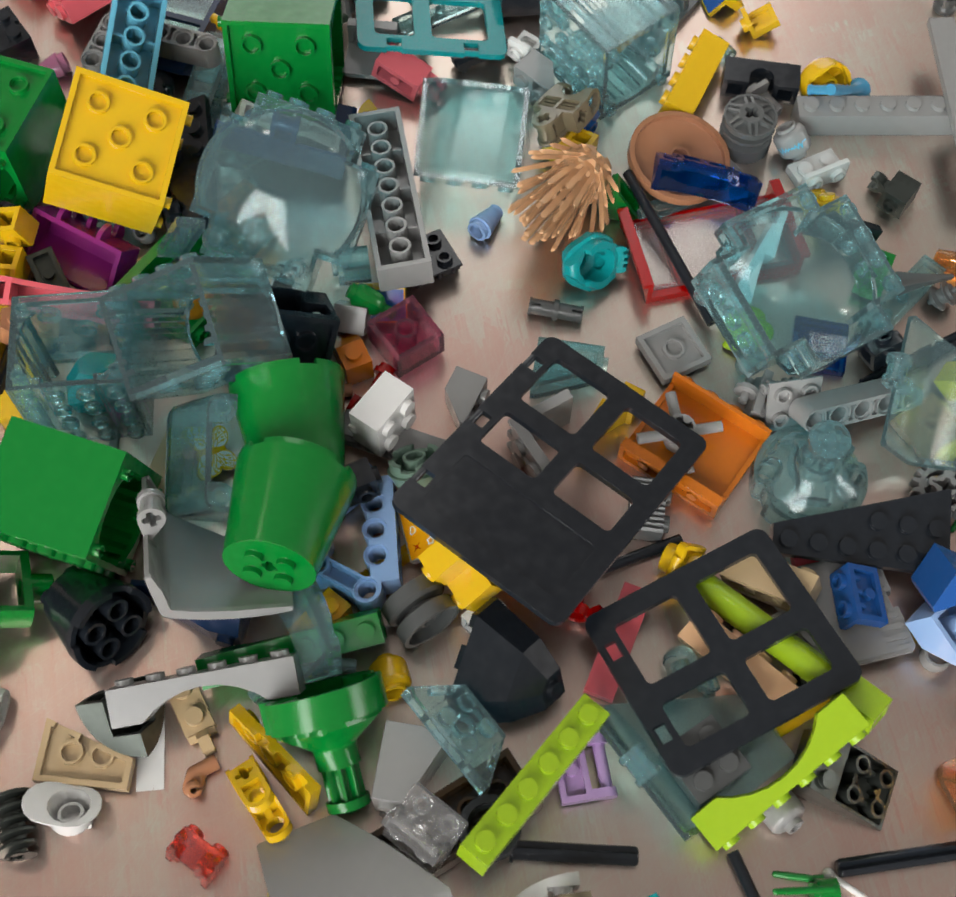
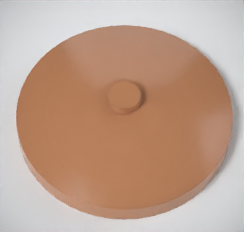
M664 111L647 117L635 129L627 149L629 168L633 171L641 187L653 197L669 204L687 206L709 200L721 189L730 170L729 150L719 132L705 120L686 112Z

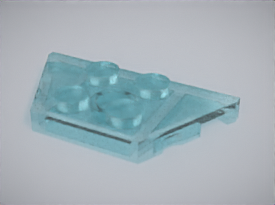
M466 684L410 686L406 688L401 694L402 698L478 794L481 795L490 786L506 734Z

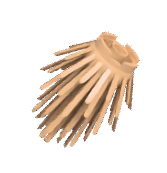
M562 137L560 138L562 142L571 147L550 143V146L560 150L540 149L528 152V154L533 155L531 159H556L555 161L534 163L514 168L511 173H518L552 166L551 169L541 174L519 181L517 187H520V190L517 194H522L547 180L526 196L512 203L508 208V214L514 211V216L537 200L519 217V221L526 227L541 213L524 231L521 239L526 242L539 228L528 243L534 245L540 240L547 241L552 234L551 239L556 236L557 239L550 251L557 249L578 211L579 213L568 234V240L574 237V240L580 237L590 204H592L589 232H594L598 200L599 225L601 232H603L604 222L606 226L609 225L607 194L613 204L615 202L610 185L619 193L618 186L611 177L610 161L595 150L597 147L583 143L577 145Z

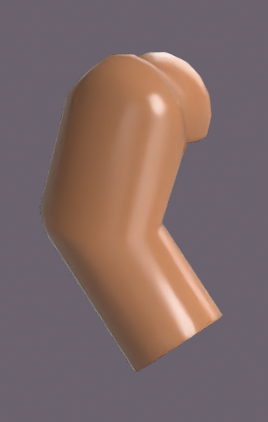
M214 754L187 769L182 786L183 793L187 797L194 799L200 796L204 788L206 776L221 769Z

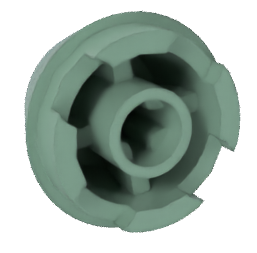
M428 443L427 448L414 449V445L410 444L395 450L392 453L393 459L388 461L387 473L396 487L399 489L412 477L439 447ZM425 474L418 483L425 488L433 478Z

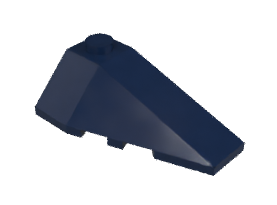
M131 579L130 584L143 591L150 599L151 604L156 606L145 580ZM251 617L217 620H178L212 639L217 645L229 647L244 644Z

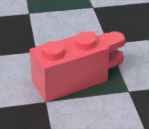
M387 51V53L381 52L375 60L371 75L412 102L419 95L430 103H434L439 98L437 92L441 93L446 89V83L432 73L433 67L413 54Z

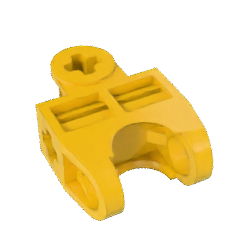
M253 754L248 756V760L232 770H226L225 774L267 842L277 843L291 833L293 824L269 786L267 777ZM284 823L279 831L269 833L274 825Z

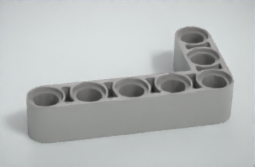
M109 13L105 14L80 58L83 68L97 73L100 72ZM164 23L159 57L210 69L220 65L222 56L217 38L214 35Z

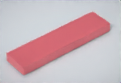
M624 582L618 600L641 589V587ZM645 613L616 628V632L629 654L633 648ZM615 644L606 648L613 661L623 657ZM598 652L583 693L612 704L618 684Z

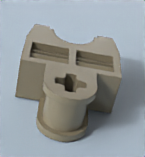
M559 82L546 91L532 106L535 115L532 117L531 123L537 130L538 144L542 147H551L550 143H559L561 141L560 138H563L568 131L579 133L592 120L600 107L601 96L599 90L588 87L573 94L570 84ZM593 96L592 103L589 106V100Z

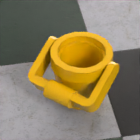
M670 542L662 553L658 569L667 575L705 555L707 548L688 542H680L679 544Z

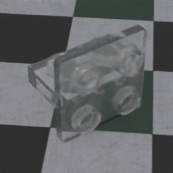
M420 782L413 784L402 803L387 812L381 821V824L386 827L383 835L432 875L438 872L468 826V822Z

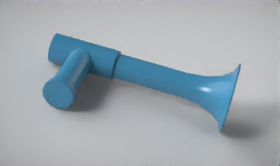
M854 78L851 80L850 85L809 84L807 87L808 96H870L871 92L870 84L864 78Z

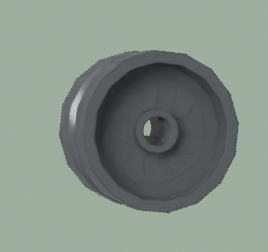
M424 574L401 586L386 600L381 608V613L389 625L398 627L396 631L397 636L406 648H413L429 641L449 626L460 612V608L451 599V594H443L444 585L436 581L431 582Z

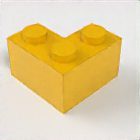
M435 541L418 556V559L423 564L421 569L424 575L431 582L436 581L444 586H448L453 593L451 599L461 610L466 609L475 612L502 590L438 541Z

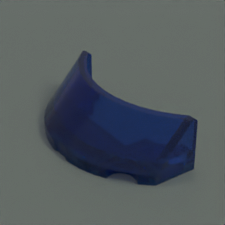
M657 152L654 160L651 189L699 196L753 214L763 183L751 174L739 172L735 168L688 155L676 153L670 155Z

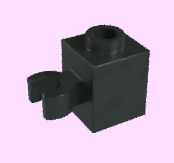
M900 170L891 181L887 179L885 174L876 171L871 177L872 181L867 188L872 192L881 193L876 205L877 207L899 219L914 200L922 183Z

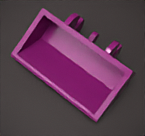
M53 205L34 207L32 217L39 222V227L34 245L23 247L27 256L51 246L70 285L80 290L117 294L114 286L136 264L140 251L139 247L123 240L125 227L115 224L112 231V225L109 223L104 224L101 228L97 227L98 220L94 217H89L85 221L84 214L72 213L70 210Z

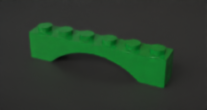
M376 607L294 633L202 653L195 660L197 670L207 669V664L210 662L226 660L227 665L239 663L238 658L242 656L257 654L258 659L270 657V651L289 648V653L299 651L302 665L385 643L387 632L380 607ZM222 685L202 686V689L207 690Z

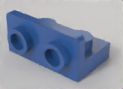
M847 562L830 574V586L841 630H847L855 624L882 628L889 624L877 568Z

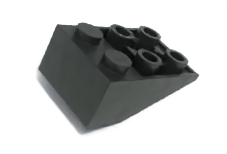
M804 729L793 764L805 748L812 729ZM848 742L839 750L842 756L828 767L824 763L814 770L817 776L803 788L797 784L791 789L793 793L808 802L881 831L898 771L857 745L852 746Z

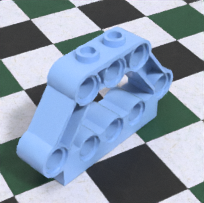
M389 475L381 476L383 482L378 484L380 496L375 497L370 502L359 503L366 520L362 525V533L367 544L363 558L370 576H363L331 559L330 557L335 549L334 543H332L322 565L325 568L319 571L315 582L312 584V587L317 589L331 588L340 597L355 604L360 612L380 607L381 610L386 602V595L393 594L403 586L399 516L392 505L393 495L397 488ZM359 504L349 507L346 515ZM377 533H383L379 537H373ZM379 559H385L382 563L373 564ZM367 593H375L370 598H363Z

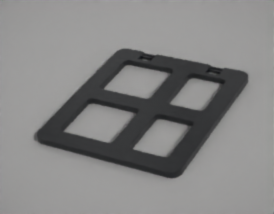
M753 529L593 613L585 622L587 634L601 654L609 671L655 745L669 772L677 778L688 777L859 682L862 674L860 665L768 534L760 529ZM748 557H755L790 606V610L737 639H730L696 586ZM669 599H676L708 647L709 653L651 684L643 677L617 634L616 628ZM806 631L830 664L831 670L776 700L769 699L746 665V661L796 633ZM613 644L617 646L623 656L613 661L606 649ZM719 675L726 676L747 708L748 715L692 746L685 745L663 710L664 705ZM663 725L673 739L665 744L662 743L655 729Z

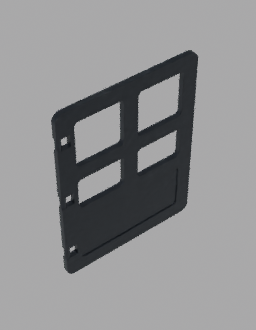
M548 337L421 465V468L394 493L392 505L397 512L546 623L552 626H559L569 618L706 449V441L702 436L560 339ZM535 360L542 365L536 372L528 368ZM554 364H560L607 397V400L575 434H570L522 400V397ZM624 412L633 414L679 447L677 452L648 485L641 484L593 449L594 445ZM483 415L489 421L481 428L475 422ZM503 417H510L558 452L537 477L528 476L482 443L481 440ZM580 467L631 503V507L611 530L606 531L554 494L555 489L574 468ZM425 474H428L433 479L424 488L418 481Z

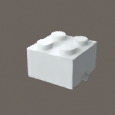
M385 370L349 412L351 424H348L347 428L352 432L353 439L380 457L386 450H392L397 444L401 432L404 429L408 430L416 419L414 389Z

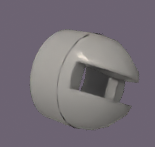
M155 227L152 234L133 229V236L141 243L150 244L156 239L157 232Z

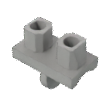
M768 369L764 371L762 377H756L755 379L747 377L745 382H738L734 387V393L739 397L738 402L746 405L743 413L762 422L765 420L766 403L764 402L767 395H762L760 386L766 380L774 381L772 380L774 372Z

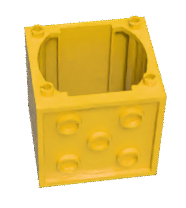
M76 66L47 171L43 203L148 234H152L154 227L161 229L163 218L159 217L163 208L169 210L172 198L166 197L177 152L178 149L181 150L183 139H181L184 125L190 127L193 115L187 114L190 102Z

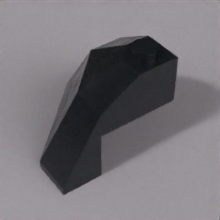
M492 597L471 616L468 626L472 627V631L467 645H461L454 665L458 672L453 686H447L443 700L449 722L453 724L511 723L545 711L565 693L560 667L542 639L498 598Z

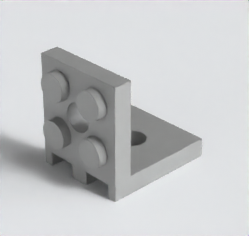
M567 388L533 406V408L560 427H563L570 423L574 397ZM509 419L508 423L511 429L507 430V436L511 441L507 442V447L512 453L511 458L518 469L522 468L530 477H537L550 463L536 442L540 438L513 419Z

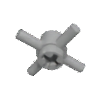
M670 391L665 394L669 414L697 434L705 435L723 432L721 420L695 424V421L689 415L681 414L676 392ZM656 430L636 433L638 444L663 441L669 451L676 453L679 449L675 443ZM694 465L687 472V474L695 472Z

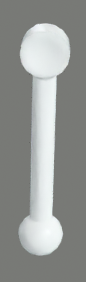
M826 867L823 869L822 874L825 878L836 877L839 885L855 896L869 897L835 875L832 868Z

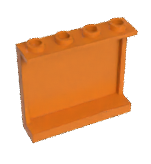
M675 371L671 383L655 405L669 414L665 394L675 391L681 414L689 415L695 421V424L721 420L723 432L700 435L706 441V449L694 464L695 472L686 474L673 489L672 493L714 519L767 444L773 430L769 429L764 422L753 419L743 413L738 406L730 405L723 401L715 392L705 390L690 377ZM642 421L629 438L625 437L622 441L617 458L647 477L655 478L675 453L669 451L663 441L638 444L636 433L654 431L653 428Z

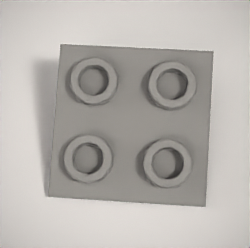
M808 374L800 378L793 376L789 380L787 378H782L781 381L766 380L765 383L761 384L760 390L762 395H767L764 420L767 427L773 430L772 432L801 428L802 426L789 416V407L795 399L801 396L821 392L823 376H811Z

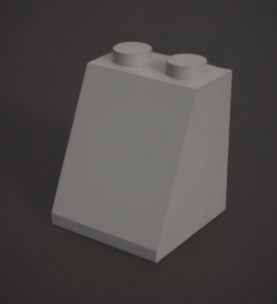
M386 720L371 796L375 811H380V816L394 819L413 807L450 752V730Z

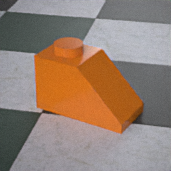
M349 333L337 336L333 354L337 363L344 370L346 382L355 385L373 378L372 359L362 338L359 335Z

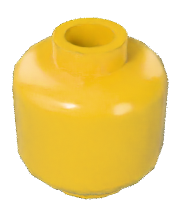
M384 653L379 655L369 666V670H374V672L381 671L388 701H396L406 695L411 687L412 679L408 665L403 657Z

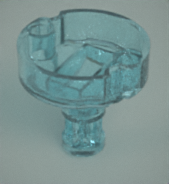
M821 420L814 424L809 432L799 424L792 425L776 431L761 445L750 470L749 490L751 497L761 502L763 508L760 514L768 523L773 524L775 522L861 506L868 488L867 469L865 464L858 462V459L853 454L855 447L852 445L850 432L844 425L833 420ZM759 474L766 475L769 479L763 480Z

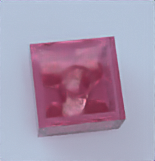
M413 295L366 322L368 339L387 364L395 369L394 373L398 378L445 351L444 333Z

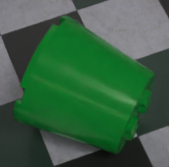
M300 358L280 359L249 367L235 375V382L228 383L229 395L244 445L250 441L253 444L261 443L265 437L269 436L293 437L325 447L337 455L336 461L343 466L345 465V376L341 365L320 358H316L314 363H300Z
M269 436L265 437L261 443L253 444L250 441L245 444L238 453L234 471L222 559L226 567L240 579L265 589L290 592L310 587L318 576L354 498L357 479L351 467H344L336 461L337 455L332 451L303 439Z

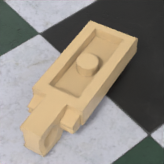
M200 687L183 691L172 697L170 703L191 746L198 743L205 757L216 753L217 749L211 736L217 733V726Z

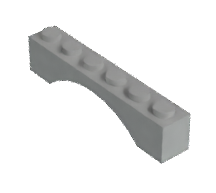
M289 648L270 651V657L258 659L257 654L239 657V663L227 665L226 660H219L208 663V668L196 670L195 665L176 669L177 674L165 676V672L161 671L145 675L146 680L134 682L133 677L114 681L115 686L104 691L111 729L143 724L152 718L160 707L172 697L183 691L200 686L225 685L239 687L255 692L268 700L301 694L306 687L299 651L289 653Z

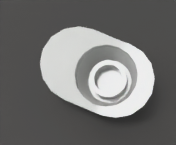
M43 782L34 785L26 791L22 797L21 807L24 814L31 821L51 826L59 835L75 836L92 827L93 819L97 817L102 809V798L96 790L90 787L60 782Z

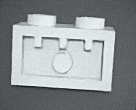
M832 148L787 165L785 172L799 193L803 194L812 189H820L828 183L839 182L846 176L851 162L848 158L839 160Z

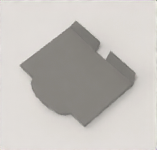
M818 561L798 566V568L808 567L819 575L822 590L815 603L860 666L909 654L914 651L916 645L909 629L905 625V620L899 606L892 607L888 598L891 594V588L882 569H877L889 624L882 628L855 624L847 630H841L830 586V574L844 564ZM800 631L795 634L822 654L806 631Z

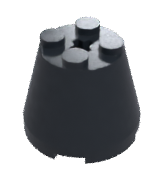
M70 566L65 569L63 574L52 583L49 589L42 593L40 598L48 620L70 657L81 667L89 671H96L97 668L111 663L115 666L122 663L139 647L148 632L144 629L148 613L152 611V605L148 596L132 584L84 568Z

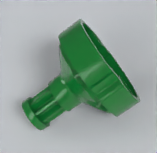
M364 670L305 684L306 689L301 694L271 700L264 699L258 704L266 736L271 735V738H276L280 742L313 753L317 771L322 774L328 798L326 802L328 814H352L372 801L370 792L365 789L359 766L361 756L357 739L378 716L382 708L389 703L381 671Z

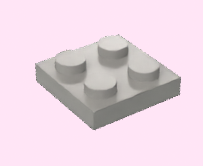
M684 316L636 337L635 343L662 385L671 382L675 371L681 375H687L710 364L712 357Z

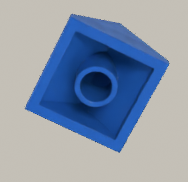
M934 543L911 576V579L935 613L956 606V552Z

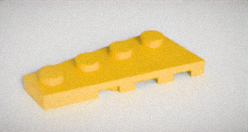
M240 703L230 709L229 723L304 813L308 816L318 808L321 785L277 742L276 738H271V735L266 736L264 727L260 724L252 710H246Z

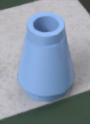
M492 204L471 218L468 225L469 234L478 241L490 238L503 216L502 209L498 205Z

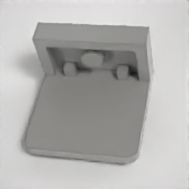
M348 18L349 44L343 68L344 75L347 77L378 80L371 73L375 60L381 52L363 51L357 46L356 18ZM374 20L375 32L399 35L398 22Z

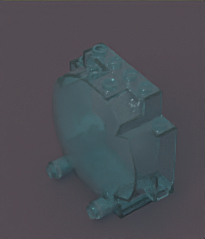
M267 90L266 94L258 92L254 107L247 110L244 117L230 112L229 117L221 114L215 134L205 147L198 164L195 194L189 211L209 218L207 229L202 235L203 243L199 253L307 292L313 290L323 260L345 269L350 267L382 175L376 173L378 167L363 161L360 166L356 165L367 133L361 130L363 125L348 119L343 124L335 120L336 115L330 111L317 107L316 112L309 110L310 105L293 97H290L288 102L282 100L284 95Z
M806 183L725 221L714 233L720 244L715 252L716 258L710 260L691 281L695 288L693 292L695 302L706 307L737 359L735 363L737 373L747 378L776 364L788 375H798L801 380L813 373L829 368L845 356L872 343L894 329L889 315L882 309L881 305L893 300L905 291L900 277L892 269L885 253L876 243L871 230L865 225L855 204L851 202L848 195L845 194L820 207L816 196L810 191Z

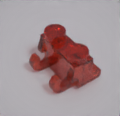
M190 824L188 827L185 825L167 846L165 858L170 862L172 860L177 863L182 862L195 873L194 876L201 881L200 885L206 889L212 883L217 872L224 866L229 853L219 843H215L212 846L203 839V832L196 825Z

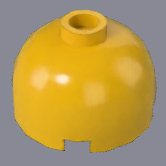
M831 57L817 58L811 61L800 74V95L808 96L807 87L809 84L850 85L851 72L843 63ZM812 95V96H830V95Z

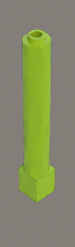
M715 575L696 586L708 607L742 634H746L774 619ZM793 635L765 650L806 682L831 670V666L824 655L797 635ZM862 676L857 684L841 692L870 724L864 729L867 735L887 713L893 700Z

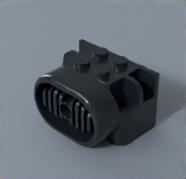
M221 279L216 280V286L220 295L218 304L214 306L213 311L215 317L213 335L217 343L213 368L221 378L228 382H235V375L261 363L280 359L300 358V363H314L316 358L331 361L340 319L326 293Z

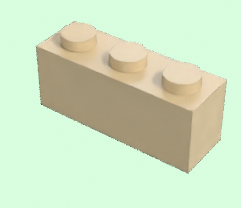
M748 557L720 572L722 581L737 592L782 610H790V606L757 558ZM790 565L816 602L822 590L819 575L808 567L798 568Z

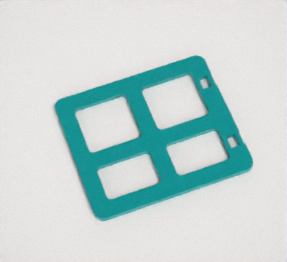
M355 0L357 46L363 51L384 53L389 51L402 52V54L459 58L479 57V59L502 60L506 57L507 45L500 0H382L411 4L414 33L412 36L375 32L374 0ZM429 5H450L483 9L487 40L434 37L432 35ZM387 42H388V43H401V46H398V45H387ZM464 48H476L478 51L464 50Z

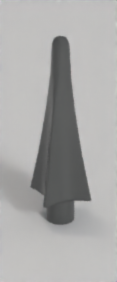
M896 271L894 279L884 281V289L886 291L894 290L897 297L928 285L952 280L954 274H923Z

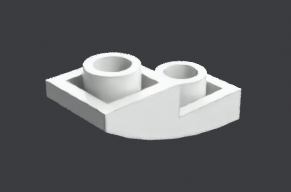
M579 871L559 874L541 880L523 890L516 897H548V892H553L554 897H556L557 895L573 893V890H578L580 886Z

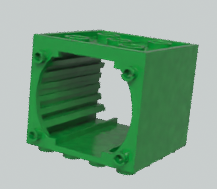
M228 0L223 16L218 15L217 25L219 28L222 27L229 84L227 103H231L232 116H234V112L243 98L273 112L275 109L281 110L280 113L289 116L297 113L308 119L335 120L344 80L343 68L345 65L342 1Z
M0 55V201L10 202L16 206H21L23 209L33 210L38 205L45 191L47 171L67 101L54 69Z
M11 416L0 444V541L111 578H115L116 574L126 577L128 571L133 572L135 569L131 565L136 566V560L132 559L142 535L137 524L138 508L136 504L137 495L142 491L141 478L149 476L157 489L163 492V489L158 488L163 477L127 451Z

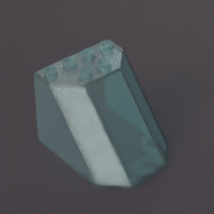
M437 76L423 77L413 175L420 176V181L435 183L437 178L444 179L447 185L461 186L464 182L472 183V188L487 189L490 185L498 186V191L513 193L514 189H519L517 183L521 181L522 172L511 173L514 168L524 166L536 89Z

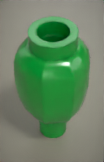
M352 282L345 294V297L350 299L351 305L368 308L367 314L369 315L382 313L390 318L394 313L395 308L386 304L384 296L365 283L356 284Z

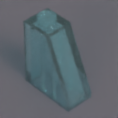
M539 337L537 346L546 338ZM561 340L607 372L609 358L604 357L605 346ZM536 360L534 362V372L542 366ZM554 364L531 387L530 398L537 399L557 394L567 388L570 391L590 385L560 364Z

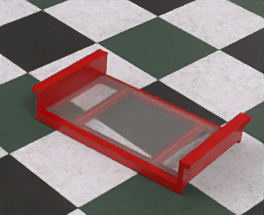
M780 179L769 180L766 193L762 196L658 215L701 293L730 287L770 215L780 206L787 207L788 209L774 258L765 264L761 263L756 282L799 274L804 258L810 257V251ZM628 207L617 209L620 227L623 230L644 291L645 303L689 296L690 294L648 219L632 220Z

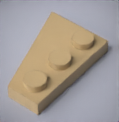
M47 718L32 781L35 783L60 782L99 790L129 793L136 761L130 756L118 753L102 743H98L77 731L66 728Z

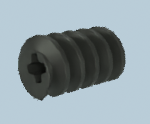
M27 787L9 789L0 793V860L22 861L38 855V852L28 851V847L36 844L37 839L27 838V834L35 831L36 826L25 824L30 819L24 814L21 807L22 797L29 789Z

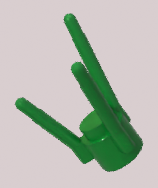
M782 871L772 872V875L776 878L810 882L808 886L774 888L772 890L774 895L808 894L809 897H841V889L836 877L825 878L823 874L809 875Z

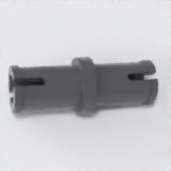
M530 297L527 314L550 317L551 321L561 319L581 324L584 306L560 303L558 299H555L553 302Z

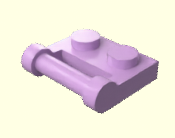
M597 733L587 746L593 749L600 788L592 789L585 751H583L557 783L561 806L609 800L618 797L617 788L612 785L604 745L607 744L605 733Z

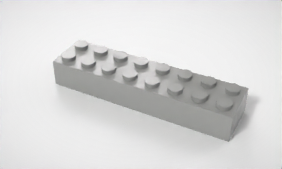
M399 106L348 115L380 292L434 283L432 261Z

